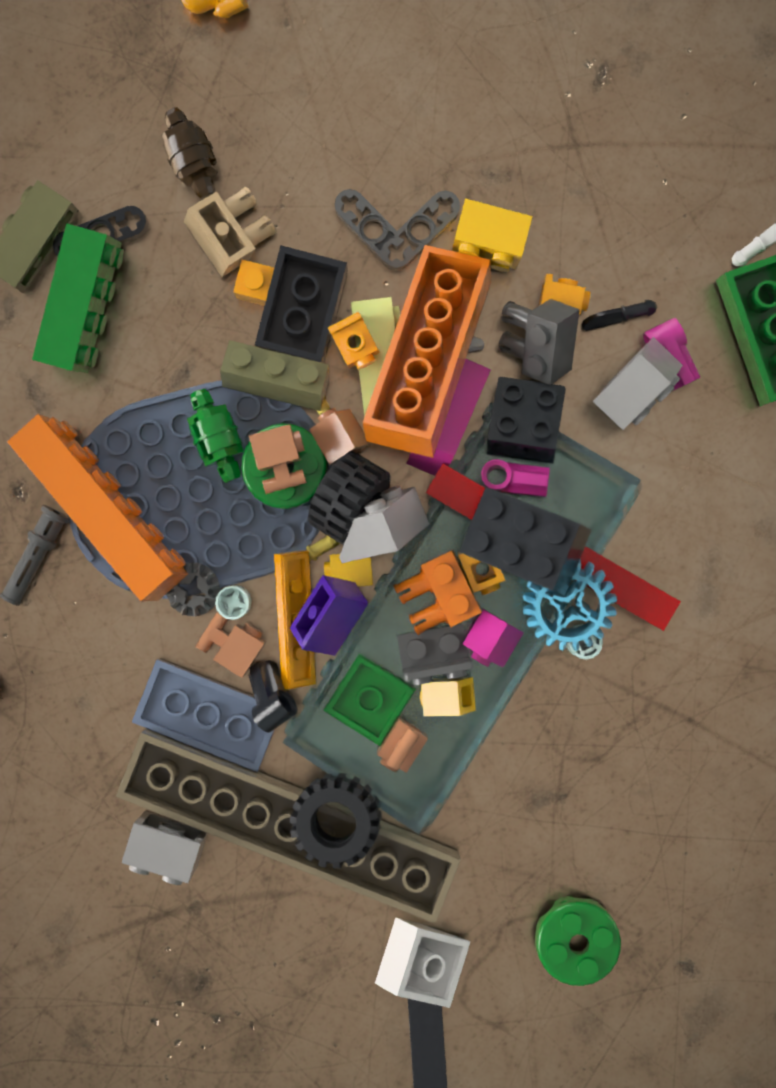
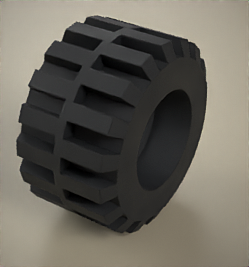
M351 451L345 454L333 464L318 485L309 508V524L344 546L353 520L365 511L364 506L367 503L382 498L381 493L390 488L391 475L388 471L356 452Z
M332 773L326 774L322 779L317 778L312 781L293 806L294 811L290 815V823H293V827L290 832L292 838L297 837L298 839L295 846L299 852L305 849L307 852L305 858L309 861H312L313 858L320 860L318 866L326 867L328 863L333 864V869L341 868L344 863L351 866L356 863L358 858L363 859L367 855L378 836L382 818V811L378 809L380 802L377 796H372V788L368 784L364 787L359 783L360 778L356 776L353 779L347 778L346 773H339L338 776H333ZM329 802H337L348 807L356 820L355 831L346 837H334L327 834L320 827L317 819V811L320 806Z

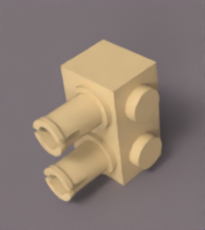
M247 187L242 188L224 201L216 191L188 208L184 218V223L221 277L238 268L242 259L249 261L256 249L254 246L269 236L276 234L273 223L267 226V222L270 219L266 215L261 216L260 219L244 229L241 228L235 219L250 208L257 206L254 195L247 196L251 193Z

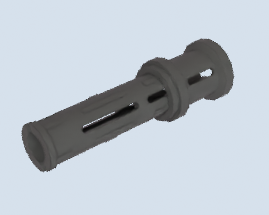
M46 505L41 507L43 513L34 530H29L27 534L29 543L18 564L15 566L4 591L0 594L3 600L16 606L20 605L21 599L47 551L55 549L57 545L55 540L64 523L67 524L70 521L68 516ZM53 521L49 531L45 533V529L48 526L49 522ZM36 546H39L40 548L38 552L35 553L34 550ZM32 560V563L28 568L22 582L18 584V580L21 574L23 573L28 561Z

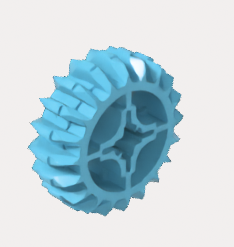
M579 560L572 580L577 581H573L565 595L528 581L527 587L533 592L523 594V600L531 603L523 607V613L525 615H533L527 620V625L529 628L538 626L535 631L536 638H541L548 634L546 645L551 646L555 640H559V649L563 651L566 648V643L572 642L573 650L577 651L579 650V641L584 640L587 647H591L593 645L591 635L598 639L604 637L600 626L606 629L612 627V621L607 617L616 616L617 610L610 606V604L617 602L616 594L608 593L613 589L612 582H602L606 576L603 570L597 571L592 575L594 571V564L592 562L587 563L584 569H580L581 560ZM587 584L598 596L596 611L590 609L589 604L582 600ZM543 597L548 599L550 604L557 608L554 623H551L541 610ZM575 598L576 607L570 606L568 610L563 612V601L569 603L571 599ZM579 619L587 622L576 628H566L573 620Z

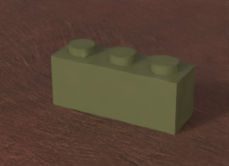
M38 180L34 186H29L24 191L20 200L21 206L15 215H9L2 226L3 233L0 236V278L22 293L25 292L51 253L55 237L65 231L66 223L70 224L78 212V209L72 202Z
M229 340L220 374L222 387L321 411L329 382V364Z

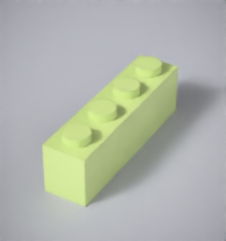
M391 297L351 302L352 315L359 311L380 351L379 354L374 356L375 362L359 369L364 417L400 317L399 306H392ZM355 336L356 348L361 344V338Z

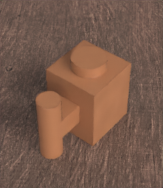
M336 408L329 409L318 416L319 423L309 429L329 465L334 464L351 451L359 452L360 454L371 447L370 442L366 441L365 434L351 409L337 411Z
M289 424L249 435L258 470L264 471L271 468L274 470V478L262 481L266 494L306 483L303 470L289 473L287 464L300 461L299 452L305 451L300 431L293 432Z
M217 612L195 647L207 653L214 642L221 648L213 660L243 678L267 641L261 638L263 635L262 631L247 622L244 627L240 624L235 625L231 633L227 634L222 628L228 619Z
M398 717L377 750V755L382 758L380 763L395 773L399 769L407 773L427 742V734L401 717Z

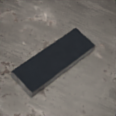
M408 999L414 1088H447L442 1006Z

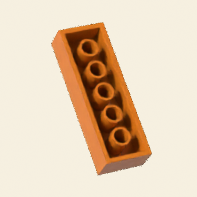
M428 245L424 246L362 422L367 442L431 458L434 457L491 284L490 259Z
M37 414L7 441L8 444L140 601H159L188 575V572L183 568L186 562L174 549L169 551L161 542L164 536L152 523L147 525L140 517L142 510L138 504L130 497L127 499L123 497L118 491L121 485L116 478L108 471L103 473L96 465L99 459L94 452L87 446L83 448L75 440L78 434L65 420L60 422L55 417L49 418Z

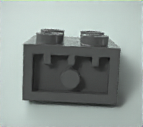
M463 623L453 627L447 625L431 628L420 635H417L415 631L396 635L405 681L411 680L413 685L433 682L432 676L445 674L447 679L467 676V670L474 668L473 661L468 654V649L463 645L466 639Z

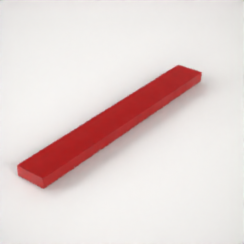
M442 463L426 494L472 520L485 487ZM585 546L580 558V569H584L587 563L592 562L594 564L592 575L597 571L603 570L606 576L602 582H612L613 589L608 593L616 594L617 602L615 604L664 631L681 601Z

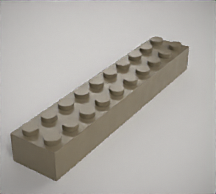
M146 728L141 732L116 797L436 924L461 861L459 851L380 821L381 827L372 848L369 849L363 859L358 858L356 863L351 866L344 863L341 868L333 869V864L328 863L326 867L318 866L320 860L313 858L312 861H309L305 858L307 855L305 849L299 852L295 846L298 839L297 837L292 838L290 832L293 827V823H290V815L293 813V806L304 791L303 789L230 762ZM329 802L321 805L317 811L320 827L331 836L346 837L351 835L356 829L355 817L346 806L336 802Z

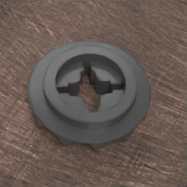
M194 562L186 563L183 568L188 572V575L166 595L172 608L182 615L196 617L209 612L215 606L216 597L220 592V584L216 574L206 565ZM198 576L196 581L198 582L197 588L206 595H194L187 603L188 591L180 586V584H191Z

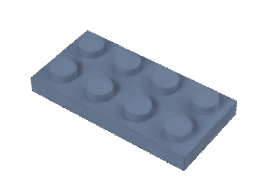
M159 658L155 662L132 723L256 772L260 768L274 730L270 733L264 732L254 721L252 708L257 705L254 696Z

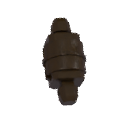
M174 107L165 113V121L169 130L162 134L164 139L163 146L168 156L167 160L170 166H172L176 177L188 187L192 186L196 195L203 200L215 193L216 190L211 178L218 173L216 168L217 161L212 151L213 147L211 142L208 141L204 130L202 131V128L192 120L188 121L184 112L178 107Z

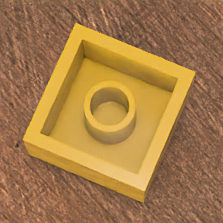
M465 198L452 251L490 259L491 268L498 271L509 272L510 268L516 270L523 255L533 216Z

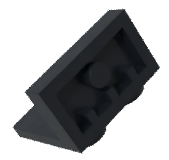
M499 377L487 438V454L554 464L566 387Z

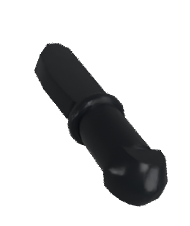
M647 299L645 302L629 306L622 305L620 308L593 314L583 320L581 325L583 330L588 331L620 323L621 321L627 322L629 319L645 315L651 316L656 312L657 304Z

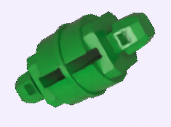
M206 389L197 390L191 394V403L194 411L197 413L187 419L189 430L194 440L193 445L196 446L205 467L218 465L217 470L225 483L237 480L241 477V471L238 461H235L234 458L244 453L243 443L237 431L238 426L235 425L232 415L228 412L225 404L213 406L214 401L210 393Z

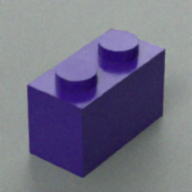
M322 575L290 629L302 650L335 656L369 603L355 582Z

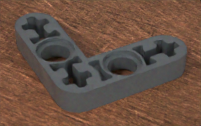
M352 189L343 190L335 200V210L339 219L386 267L395 271L406 268L422 253L424 246H429L457 218L460 209L459 199L454 193L446 190L440 191L396 231L358 191ZM345 199L349 202L354 199L357 200L356 209L362 216L366 210L370 213L361 219L358 226L354 224V222L358 221V218L352 211L343 212V201ZM439 201L443 203L452 202L450 208L452 213L449 215L447 212H443L437 218L436 222L441 224L439 227H436L432 218L425 215L429 211L432 217L439 209V204L437 203ZM375 221L381 224L383 227L382 235L377 239L368 238L363 231L367 223ZM424 222L429 226L430 235L426 239L419 240L413 237L411 228L415 223ZM404 234L409 243L417 247L412 251L409 245L403 251V261L399 259L389 260L391 256L389 249L391 247L396 250L405 243V240L400 238Z

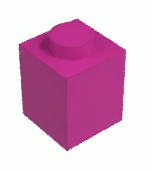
M483 609L463 645L474 651L471 657L479 663L489 667L490 663L493 662L504 667L524 633Z

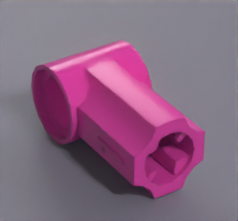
M672 318L643 332L645 344L654 337L683 365L677 373L680 380L674 385L673 391L701 378L686 347L687 338L684 330L676 318Z
M500 459L491 460L483 466L481 477L485 487L500 493L547 497L550 468L506 463ZM494 469H502L507 473L506 480L500 485H494L488 481L489 473Z

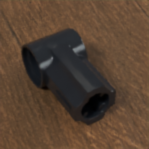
M268 660L252 665L249 668L250 673L248 676L257 704L252 708L253 719L261 730L270 733L295 716L298 709L293 697L284 689L277 663Z

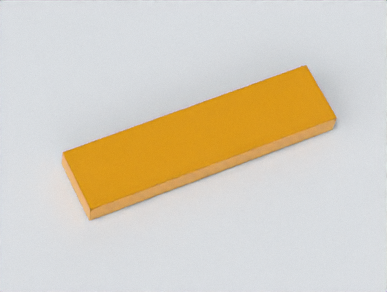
M299 550L274 554L281 680L284 689L287 690L316 684L315 654L312 651L302 650L290 629L311 594L309 551Z

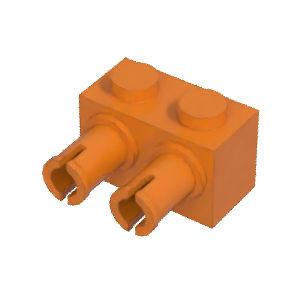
M453 549L423 563L420 569L421 573L398 584H394L397 594L408 588L411 589L399 596L403 605L429 591L434 593L437 598L435 599V604L409 615L411 624L426 619V621L415 625L414 630L417 635L443 622L449 623L450 627H453L482 613V607L475 593H473Z

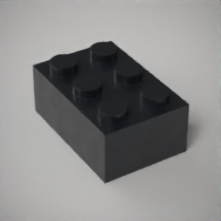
M280 245L255 347L324 363L331 338L328 327L334 325L348 272L347 262Z
M485 487L459 552L565 595L592 530L578 522Z

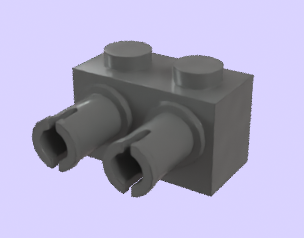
M553 299L547 300L534 310L508 301L503 307L501 320L525 329L526 337L524 339L509 331L504 332L499 340V351L522 359L521 374L551 385L572 370L580 309Z

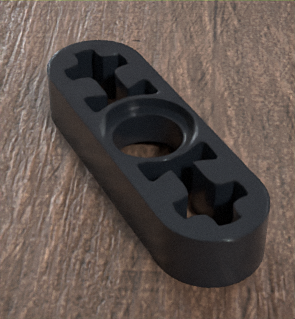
M126 206L80 224L78 227L94 231L99 226H105L109 229L110 236L122 242L121 245L142 237L146 233L148 219L140 208ZM131 214L135 219H141L136 223L137 229L131 230L129 226L120 228L119 231L122 233L120 237H117L116 229L111 224V221L116 220L118 226L126 224L128 222L127 216ZM64 231L59 233L53 241V250L57 256L59 255Z

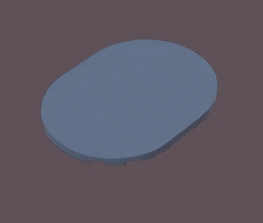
M215 381L129 404L106 417L86 437L81 447L87 446L99 459L96 465L103 473L107 471L111 473L119 482L121 487L118 491L125 499L130 497L138 504L142 510L140 517L147 525L152 523L159 529L164 536L161 542L169 551L171 549L177 551L186 563H201L209 567L216 574L220 588L275 572L274 554L306 550V547L313 542L319 530L308 522L309 508L312 500L294 509H278L265 505L253 496L243 480L241 469L243 453L234 458L235 461H238L241 477L232 482L225 483L217 470L218 465L205 467L196 446L193 445L194 440L187 421L189 417L197 413L194 411L191 403V394L200 389H206L210 393L214 401L213 406L226 405L235 425L238 426L237 431L243 443V450H245L250 441L249 435L256 434L270 425L280 423L294 424L310 432L309 429L315 426L313 420L298 405L222 387V381ZM294 462L287 464L289 473H292L294 469ZM328 463V470H329V469L332 467V464L329 465V463ZM70 518L69 523L74 538L86 559L108 580L132 592ZM198 576L191 584H180V586L188 591L187 596L202 593L197 588L198 582L196 581ZM164 595L162 597L164 599H168L167 595Z

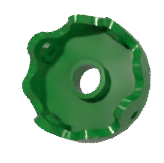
M280 423V424L270 425V426H268V427H266V428L260 430L258 433L264 432V431H267V430H271V429H274V428L282 427V426H285V425H289V424ZM290 424L293 432L300 431L305 451L299 452L301 460L294 462L292 472L303 470L306 483L266 494L262 481L275 477L273 468L264 471L258 470L250 441L242 456V475L248 490L256 499L273 508L294 509L312 500L318 485L328 472V462L313 435L303 427Z
M564 896L557 899L552 908L539 918L536 926L535 948L543 967L552 977L571 986H585L602 980L612 971L621 952V937L613 917L598 902L592 899ZM584 935L587 937L588 944L586 948L582 951L572 950L569 947V942L573 936Z

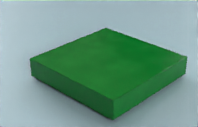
M359 653L323 711L378 746H381L416 691V688Z

